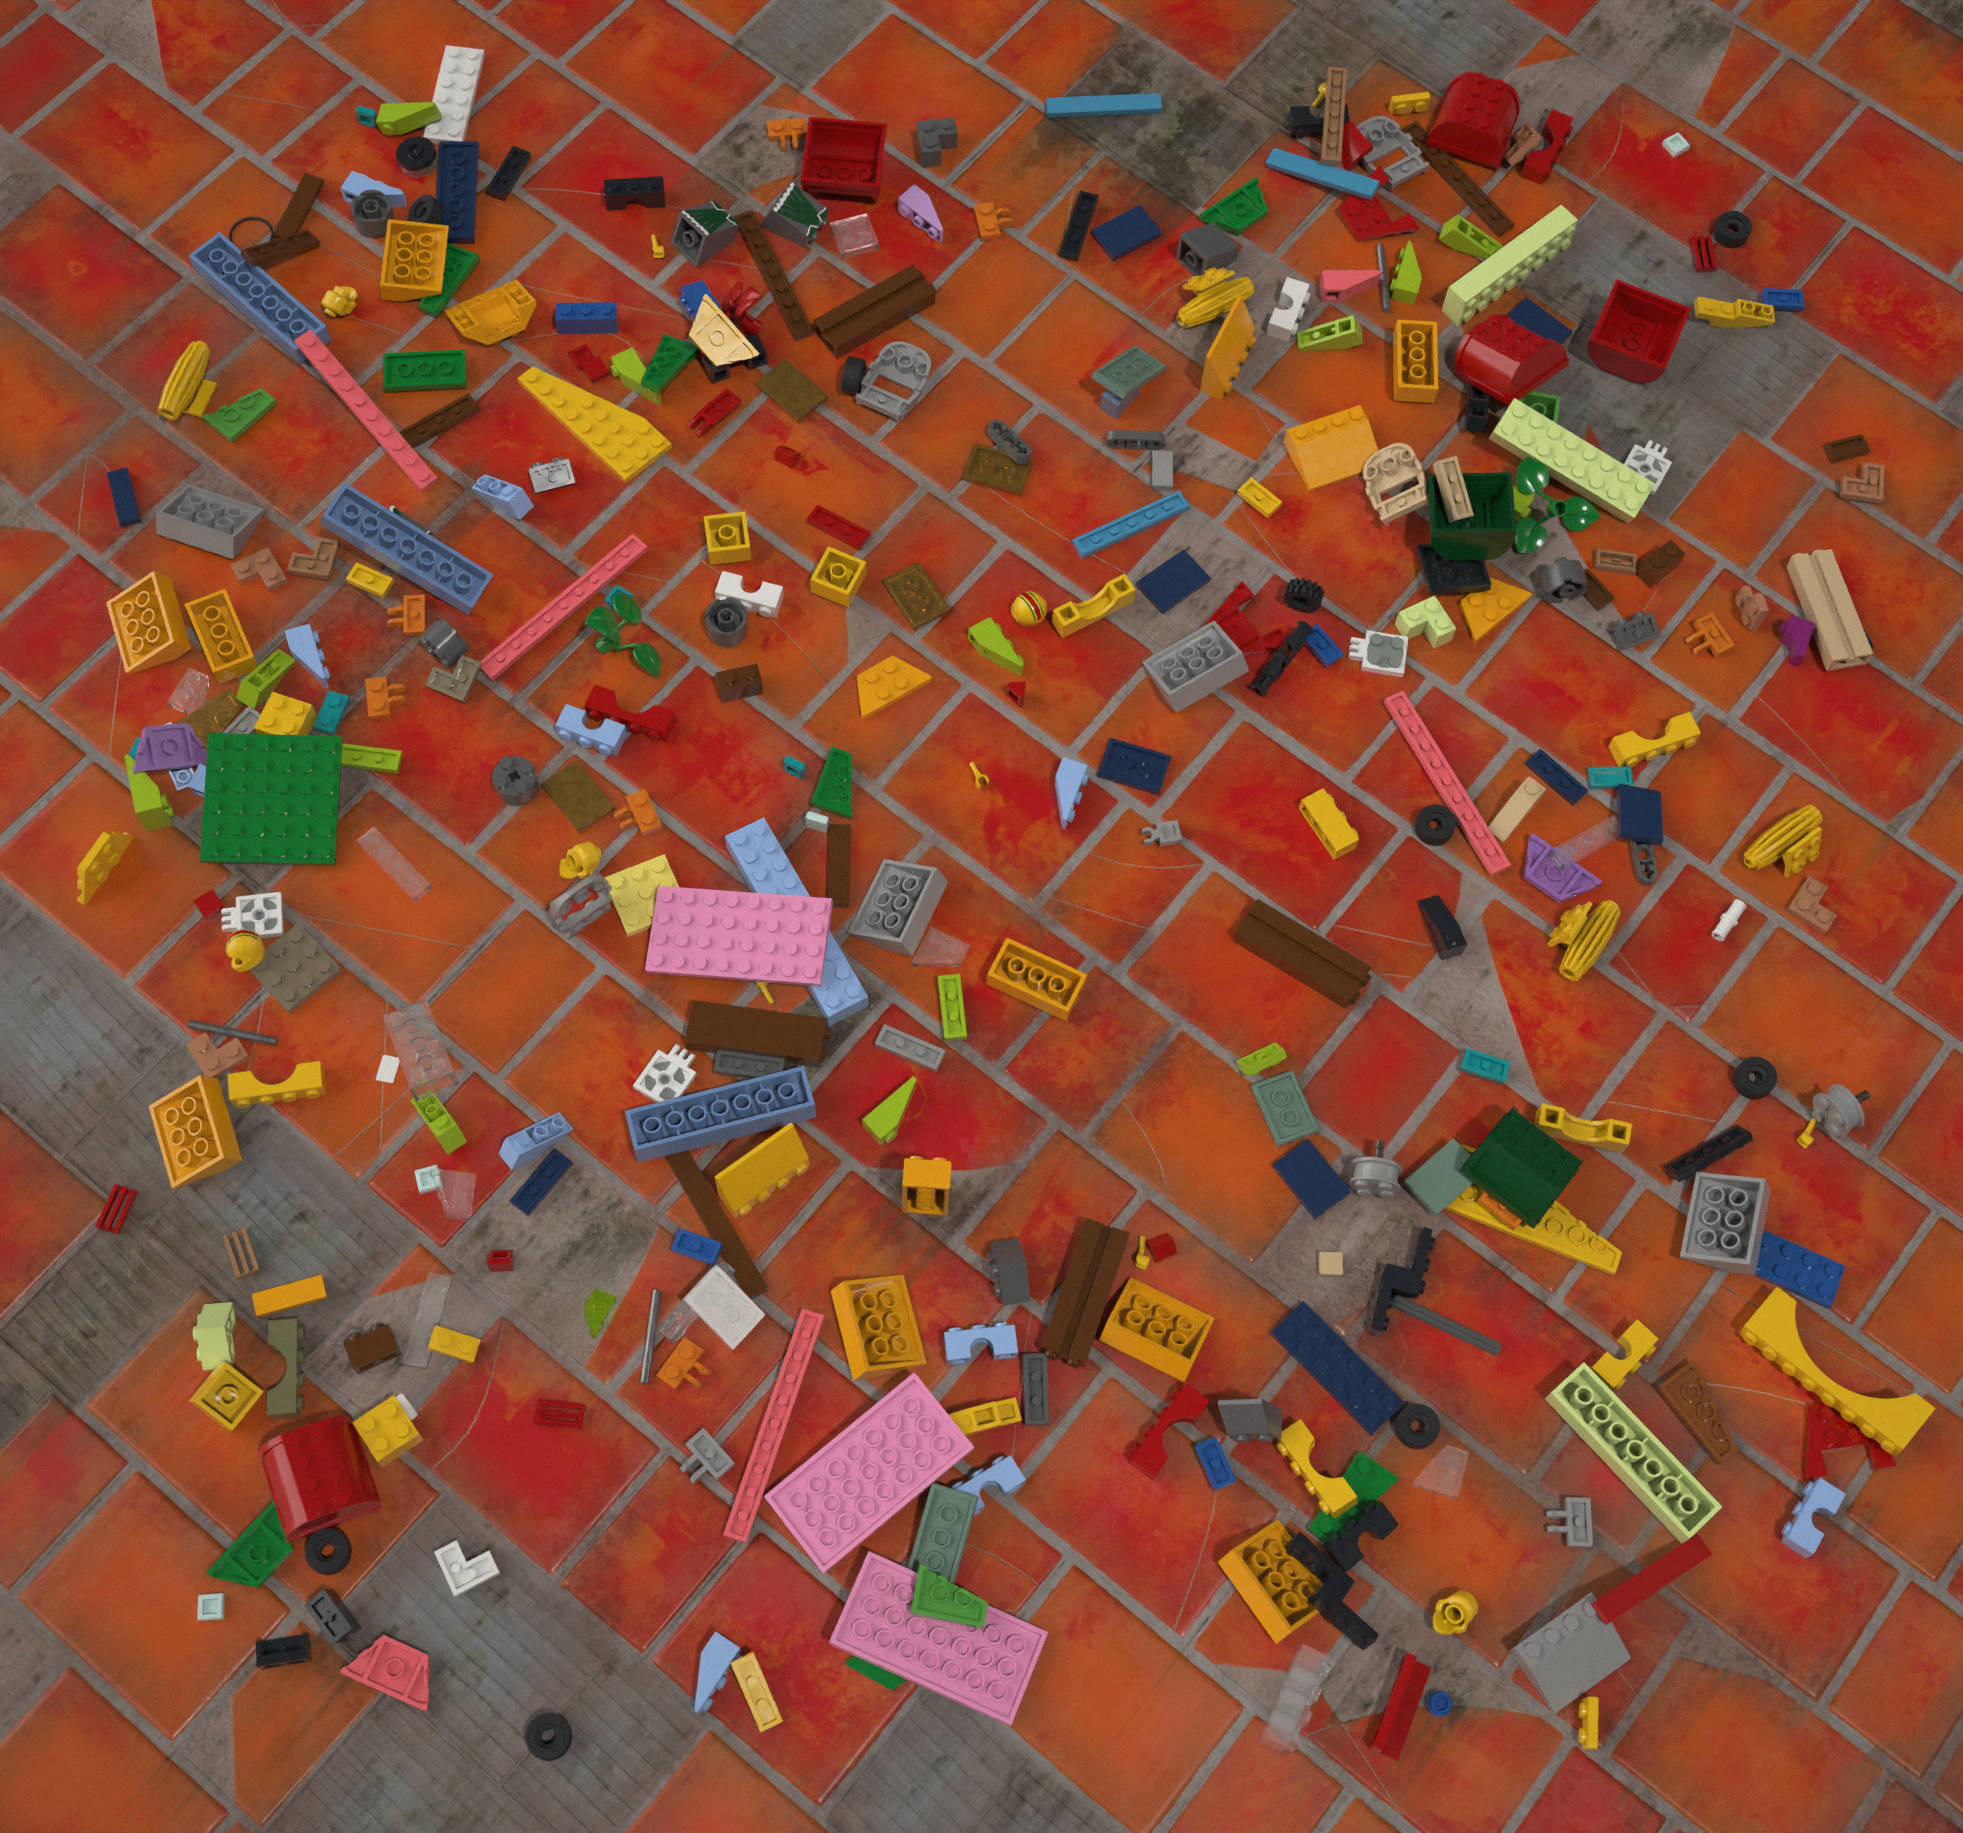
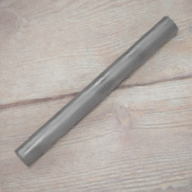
M1379 243L1376 245L1378 267L1379 270H1382L1380 278L1383 312L1389 313L1391 312L1385 248L1383 243Z
M189 1020L188 1029L277 1046L278 1037L194 1020Z
M652 1290L640 1377L641 1384H649L662 1294L660 1290Z

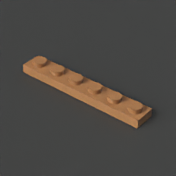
M1328 66L1321 164L1340 166L1347 68Z

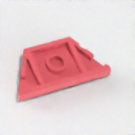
M381 1636L374 1642L373 1646L365 1649L358 1655V1658L347 1667L344 1666L340 1671L341 1674L422 1711L428 1712L430 1656L390 1637Z

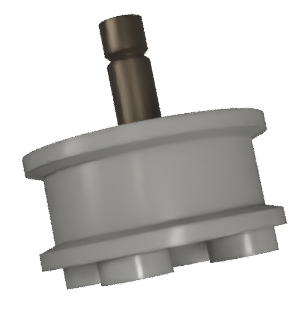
M1834 1084L1829 1087L1827 1093H1818L1813 1097L1814 1110L1812 1115L1818 1122H1821L1832 1138H1844L1849 1134V1130L1863 1127L1865 1116L1860 1104L1869 1099L1870 1094L1864 1090L1854 1096L1843 1085Z
M1375 1141L1374 1157H1360L1352 1161L1354 1177L1350 1179L1349 1185L1357 1191L1359 1196L1369 1197L1376 1195L1385 1199H1392L1395 1194L1400 1192L1401 1186L1398 1184V1176L1402 1174L1403 1168L1397 1162L1383 1158L1384 1141Z

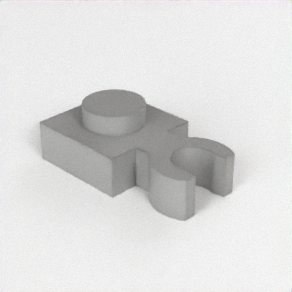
M1178 820L1156 823V829L1146 827L1141 832L1142 835L1148 834L1151 836L1149 839H1144L1145 846H1150L1155 841H1159L1160 846L1179 844L1182 841Z

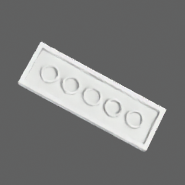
M446 45L432 100L441 112L442 119L427 124L423 136L432 143L439 144V141L465 140L485 57L484 50Z

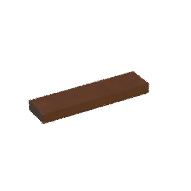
M304 174L273 233L275 239L300 231L324 185L323 178Z
M305 230L241 250V257L253 268L320 246V241L309 230Z
M468 393L399 431V433L414 449L480 412V407Z
M829 824L827 898H832L833 907H849L851 824Z

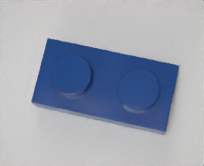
M1763 288L1761 292L1762 304L1772 305L1774 310L1802 311L1804 308L1803 290Z
M1318 624L1312 627L1314 633L1307 637L1304 644L1328 668L1343 658L1344 653Z
M679 1228L671 1251L715 1266L724 1245L721 1242Z
M1217 1437L1194 1447L1214 1492L1236 1483L1235 1476Z

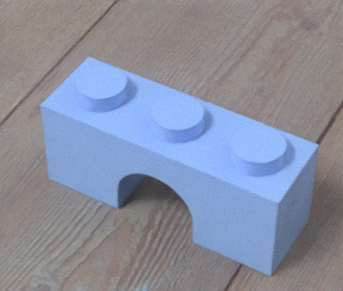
M566 704L555 724L557 735L563 740H573L585 748L592 747L604 755L611 754L617 757L627 737L625 725L605 718L603 724L598 729H587L585 727L588 722L586 711Z
M1003 1322L995 1324V1327L986 1328L985 1325H976L971 1330H962V1328L958 1327L944 1332L947 1366L970 1363V1350L974 1345L980 1343L986 1344L992 1349L994 1361L1017 1358L1018 1348L1015 1325Z
M1011 1455L1007 1458L1004 1456L999 1457L991 1463L993 1466L986 1471L983 1468L971 1475L972 1479L965 1484L961 1481L951 1487L979 1496L974 1516L985 1508L979 1494L985 1486L993 1485L998 1487L1004 1497L1025 1485L1026 1479Z
M1822 1478L1814 1482L1810 1481L1803 1491V1494L1806 1495L1802 1502L1799 1501L1792 1512L1795 1515L1792 1522L1788 1521L1781 1532L1784 1535L1781 1543L1805 1558L1815 1553L1824 1536V1533L1817 1530L1812 1523L1811 1517L1813 1512L1820 1513L1826 1518L1836 1514L1846 1495Z

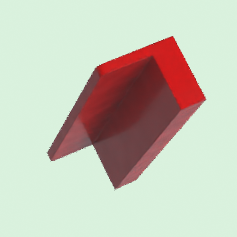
M1410 1653L1403 1656L1370 1746V1750L1395 1761L1400 1757L1431 1671L1429 1666L1416 1661L1417 1656Z

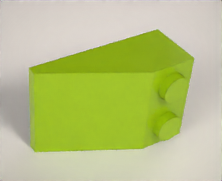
M129 754L124 755L135 813L146 831L172 826V817L175 816L172 804H169L167 795L161 793L158 786L146 773L133 774L132 770L135 761Z

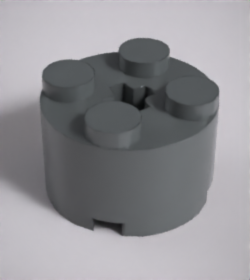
M365 190L361 192V195L354 198L351 202V212L356 228L362 236H386L388 219L395 220L390 199L379 190Z
M1560 557L1554 561V564L1540 570L1548 601L1552 603H1563L1565 598H1569L1570 601L1574 600L1587 591L1586 577L1579 560H1567L1566 557Z
M726 597L723 600L716 599L708 605L705 611L707 635L711 641L726 648H734L737 644L741 643L749 630L745 606L739 600L731 597Z
M440 618L419 638V641L426 646V651L433 657L435 655L439 657V661L447 669L453 666L461 657V654L463 655L470 648L463 637L460 638L457 634L458 632Z
M518 756L503 757L493 770V784L498 796L504 803L511 806H521L533 800L538 794L539 780L535 768L529 760Z

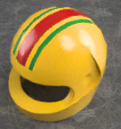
M1027 591L1021 593L1015 599L1011 606V613L1014 620L1021 626L1033 627L1044 620L1047 613V603L1038 593Z
M245 928L238 929L227 938L225 951L228 957L233 958L231 966L237 972H245L255 967L264 958V944L260 935L255 931Z

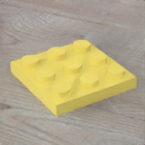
M665 854L604 877L612 887V891L609 893L612 896V902L627 937L652 928L658 886L679 887Z

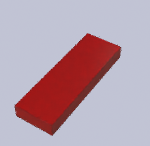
M818 504L807 518V524L859 551L871 536L870 531Z

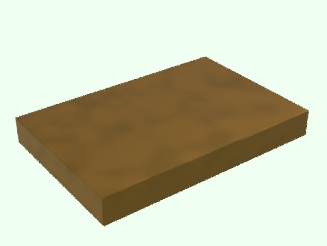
M786 359L756 382V387L797 423H800L828 400L827 395Z
M974 444L962 480L1021 497L1033 465V460L1030 459L1026 464H1018L1003 451Z
M919 562L882 579L883 585L913 630L950 613L949 606Z
M575 761L541 783L542 788L578 834L615 811L614 806L578 761Z

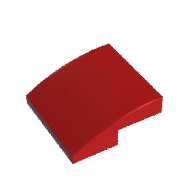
M1351 120L1343 125L1340 166L1332 165L1346 171H1351L1357 167V161L1373 151L1371 143Z

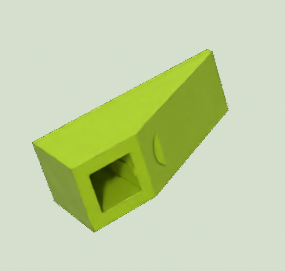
M1408 241L1406 249L1402 248L1399 260H1402V263H1397L1394 275L1398 277L1397 280H1392L1390 291H1393L1392 300L1414 305L1422 276L1412 243Z
M991 617L969 628L968 639L979 655L1018 676L1023 675L1024 661L1019 654L1016 655L1011 641L1008 638L1005 639L1002 635V629L997 622L994 623Z
M430 1088L410 1100L447 1155L467 1142L456 1122Z

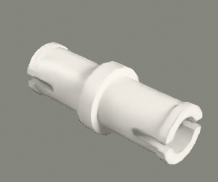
M1738 899L1733 901L1728 911L1721 915V921L1712 931L1713 938L1721 942L1725 940L1731 928L1736 927L1738 918L1747 908L1744 902Z

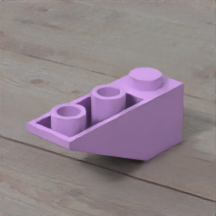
M914 184L898 198V211L902 216L910 219L916 227L928 233L932 239L942 243L943 228L930 197Z

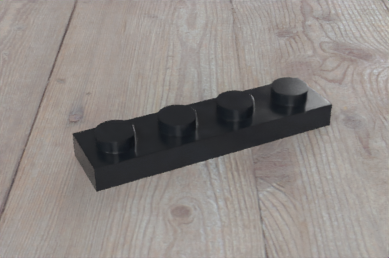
M1080 190L1059 251V257L1075 261L1079 260L1099 195Z
M1737 1124L1665 1165V1172L1678 1182L1686 1180L1696 1172L1707 1168L1712 1163L1753 1141L1752 1133Z

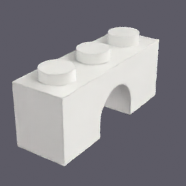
M1287 277L1281 291L1279 304L1287 307L1288 310L1274 309L1266 335L1289 342L1291 335H1296L1299 326L1297 320H1302L1305 308L1302 307L1304 304H1308L1311 293L1308 292L1310 284Z
M722 571L715 590L716 599L723 600L726 597H731L739 600L745 606L746 612L751 611L759 613L763 617L777 618L784 598L783 586L763 581L761 588L757 592L747 593L743 591V576Z

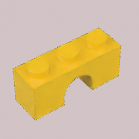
M1637 1319L1617 1340L1625 1349L1626 1358L1619 1360L1614 1358L1609 1352H1606L1591 1367V1370L1610 1390L1613 1388L1618 1390L1627 1381L1624 1376L1628 1372L1633 1374L1642 1365L1639 1360L1643 1355L1648 1358L1656 1350L1654 1344L1658 1338Z

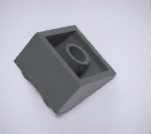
M1263 1399L1218 1400V1407L1227 1435L1235 1438L1236 1442L1250 1443L1251 1439H1258L1260 1442H1272V1439L1281 1438L1282 1409Z

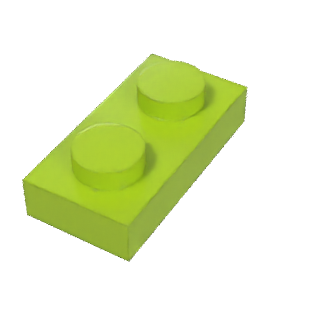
M1274 1042L1237 1060L1236 1063L1238 1069L1245 1075L1250 1076L1258 1074L1269 1066L1277 1065L1280 1061L1286 1059L1287 1056L1285 1050Z

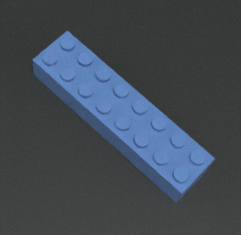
M220 232L189 255L194 270L298 363H303L307 358L295 345V339L311 329L324 345L331 341L327 326L259 266L252 268L241 257V250Z
M347 483L342 485L322 515L320 525L468 616L494 575Z
M801 1066L626 1110L625 1114L637 1162L640 1163L785 1126L789 1123L793 1124L816 1118V1109L805 1068Z

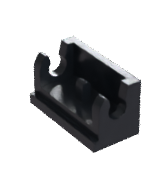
M323 1589L305 1605L333 1645L347 1641L346 1637L349 1634L357 1633L362 1628L334 1589Z
M309 1633L256 1642V1667L261 1670L312 1662Z

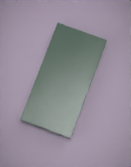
M1134 345L1094 371L1091 378L1124 400L1164 373L1167 366L1137 345Z
M932 1483L908 1569L918 1573L919 1565L922 1564L928 1570L948 1579L947 1581L955 1585L979 1496Z

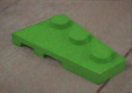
M259 388L238 398V402L229 406L225 404L219 407L218 411L210 415L209 413L202 415V418L207 424L233 443L277 403L271 395L262 388Z
M920 1564L910 1614L983 1629L988 1602L963 1588H959L947 1581L948 1579L933 1573L927 1567Z

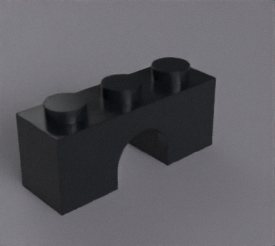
M1345 104L1344 124L1350 121L1347 104ZM1309 106L1290 107L1288 115L1290 138L1322 137L1324 117L1317 118L1313 116Z
M663 176L604 180L607 211L627 210L626 203L632 199L644 201L646 208L666 207Z
M758 334L746 336L745 338L758 351L759 355L741 362L745 363L749 370L768 364L767 351ZM704 353L701 354L702 366L711 384L730 378L729 364L715 367Z
M1373 1499L1366 1501L1355 1516H1350L1343 1522V1527L1326 1537V1542L1321 1548L1344 1572H1348L1365 1557L1358 1547V1539L1363 1532L1368 1531L1372 1538L1383 1540L1399 1526L1383 1502Z

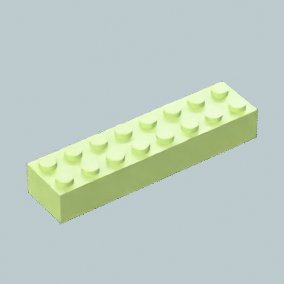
M1562 205L1554 209L1449 286L1441 311L1457 326L1464 321L1468 322L1476 312L1483 311L1492 300H1498L1503 292L1506 290L1510 291L1518 281L1525 280L1530 272L1533 270L1537 271L1545 261L1552 260L1557 252L1567 249L1571 244L1570 239L1576 231L1575 226L1578 219Z
M1515 398L1489 437L1490 440L1521 459L1530 457L1542 463L1547 468L1549 476L1628 524L1636 517L1655 486V483Z
M1582 1363L1545 1398L1681 1544L1690 1539L1722 1508L1712 1495L1585 1363Z

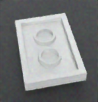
M717 1265L683 1299L730 1349H734L765 1316L754 1302Z

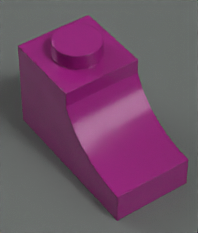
M1790 615L1787 621H1782L1778 632L1781 633L1779 642L1784 643L1789 650L1790 665L1798 667L1805 656L1815 623L1794 615Z

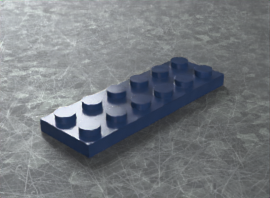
M439 141L436 199L444 206V217L440 225L449 226L447 243L475 242L480 147L478 141Z
M1304 1301L1270 1332V1335L1370 1436L1405 1403Z

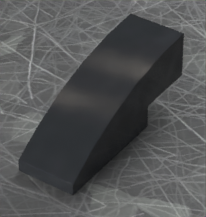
M1467 383L1465 430L1485 433L1489 420V394Z

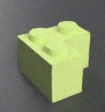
M1435 596L1400 611L1395 621V626L1402 636L1410 639L1424 633L1433 649L1452 641L1456 631V627Z
M233 1302L204 1304L201 1314L197 1316V1326L193 1327L194 1341H198L197 1360L201 1361L203 1370H213L220 1362H227L230 1366H233L236 1357L232 1335L236 1325Z

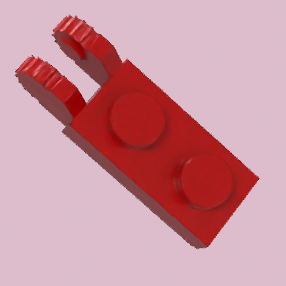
M726 388L700 409L698 414L688 422L687 426L690 429H694L703 420L705 423L698 428L696 433L699 437H703L711 428H714L742 405V401Z

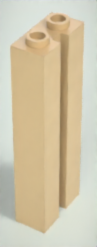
M1819 549L1811 555H1808V553L1793 555L1787 565V570L1806 619L1815 623L1812 634L1826 670L1831 671L1867 664L1873 652L1832 549Z

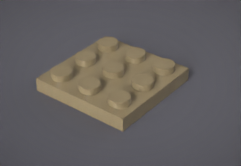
M297 923L267 947L264 958L255 967L249 969V971L290 1014L341 973L342 969L308 932Z

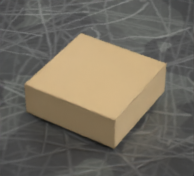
M1342 1252L1318 1253L1319 1276H1343Z

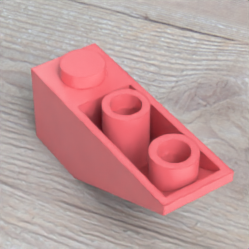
M1323 270L1320 279L1321 302H1342L1379 285L1382 270Z

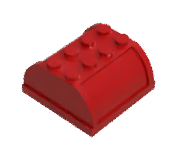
M1467 72L1458 75L1447 87L1425 145L1499 169L1520 113L1521 102L1516 90L1503 80L1487 77L1483 73Z
M809 117L800 179L803 191L808 194L820 192L866 196L878 200L884 163L887 123Z
M1616 279L1587 346L1589 357L1598 368L1623 377L1626 380L1636 383L1655 381L1665 372L1692 308Z
M1495 313L1466 333L1456 352L1453 373L1456 377L1510 405L1514 398L1517 400L1522 399L1569 365V358H1567L1566 350L1560 343L1546 339L1515 323L1505 314Z
M334 1416L280 1434L266 1442L259 1449L258 1454L287 1544L311 1536L321 1529L333 1528L383 1509L358 1431L352 1423L354 1422L352 1417Z

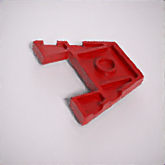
M1381 166L1368 177L1379 181L1380 186L1378 189L1389 183V178ZM1351 194L1338 210L1357 242L1379 239L1392 234L1394 236L1401 235L1403 232L1409 231L1413 233L1419 229L1411 213L1392 222L1375 194L1372 200Z
M1241 581L1234 592L1227 597L1223 605L1215 611L1204 626L1215 621L1242 651L1244 656L1278 649L1287 637L1284 631L1279 627L1261 637L1238 608L1253 599L1254 595L1246 584Z
M1825 1403L1808 1407L1804 1480L1828 1476L1822 1452L1866 1446L1873 1471L1896 1467V1462L1891 1454L1886 1452L1879 1442L1864 1435L1861 1428L1853 1422L1845 1420L1834 1407H1830Z

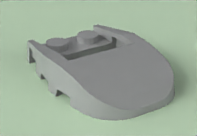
M1376 116L1356 126L1373 146V151L1360 159L1361 164L1369 175L1377 169L1371 163L1401 149L1407 156L1383 169L1389 178V183L1385 187L1390 191L1418 174L1427 172L1429 163H1424L1421 159V150L1414 145L1411 135L1403 133L1400 130V125L1394 120L1385 116Z
M902 341L889 343L878 353L879 357L874 362L871 361L868 366V372L861 383V393L856 395L858 405L868 406L895 418L897 422L917 403L931 368V359L923 349ZM880 376L914 392L906 400L874 386V383Z
M595 871L550 903V915L567 939L611 910V906L608 903L612 901V896L609 893L612 891V887L598 871ZM592 887L597 892L598 898L590 900L582 910L570 914L566 921H563L561 916L571 909L569 902L571 900L575 904L584 902L590 895L588 888Z

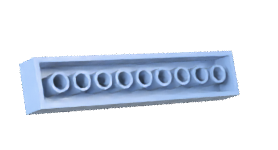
M764 817L725 836L726 848L752 893L810 897ZM829 930L822 987L805 986L823 1017L827 1018L828 1026H831L868 1007V996Z

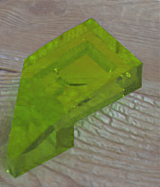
M595 1288L584 1307V1319L589 1326L591 1338L594 1340L602 1330L605 1319L615 1305L617 1298Z

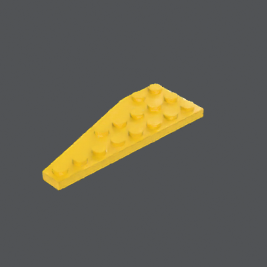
M531 367L517 378L518 383L625 484L672 448V444L645 418L540 369Z
M1461 1144V1146L1470 1155H1472L1473 1152L1476 1150L1474 1148ZM1475 1183L1445 1208L1447 1211L1610 1275L1616 1273L1622 1255L1620 1250L1602 1236L1596 1235L1586 1227L1583 1221L1573 1217L1569 1213L1570 1211L1557 1201L1552 1204L1534 1229L1522 1220L1514 1231L1477 1201L1485 1191Z

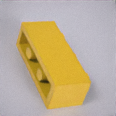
M1323 788L1301 800L1299 810L1334 860L1356 848L1359 841L1358 833L1349 826L1345 814L1338 810L1331 794H1327Z

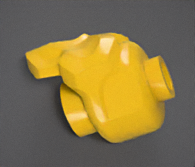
M335 286L334 290H328L321 301L322 306L326 308L324 312L334 318L336 315L344 316L350 314L356 307L355 300L358 294L351 287Z
M587 841L575 845L573 849H569L566 858L560 861V876L564 879H573L577 876L579 879H583L592 874L594 869L598 867L602 857L599 847Z
M1460 1590L1446 1599L1438 1600L1435 1607L1436 1612L1433 1616L1435 1631L1445 1635L1465 1632L1467 1625L1478 1613V1603L1475 1597L1467 1591Z

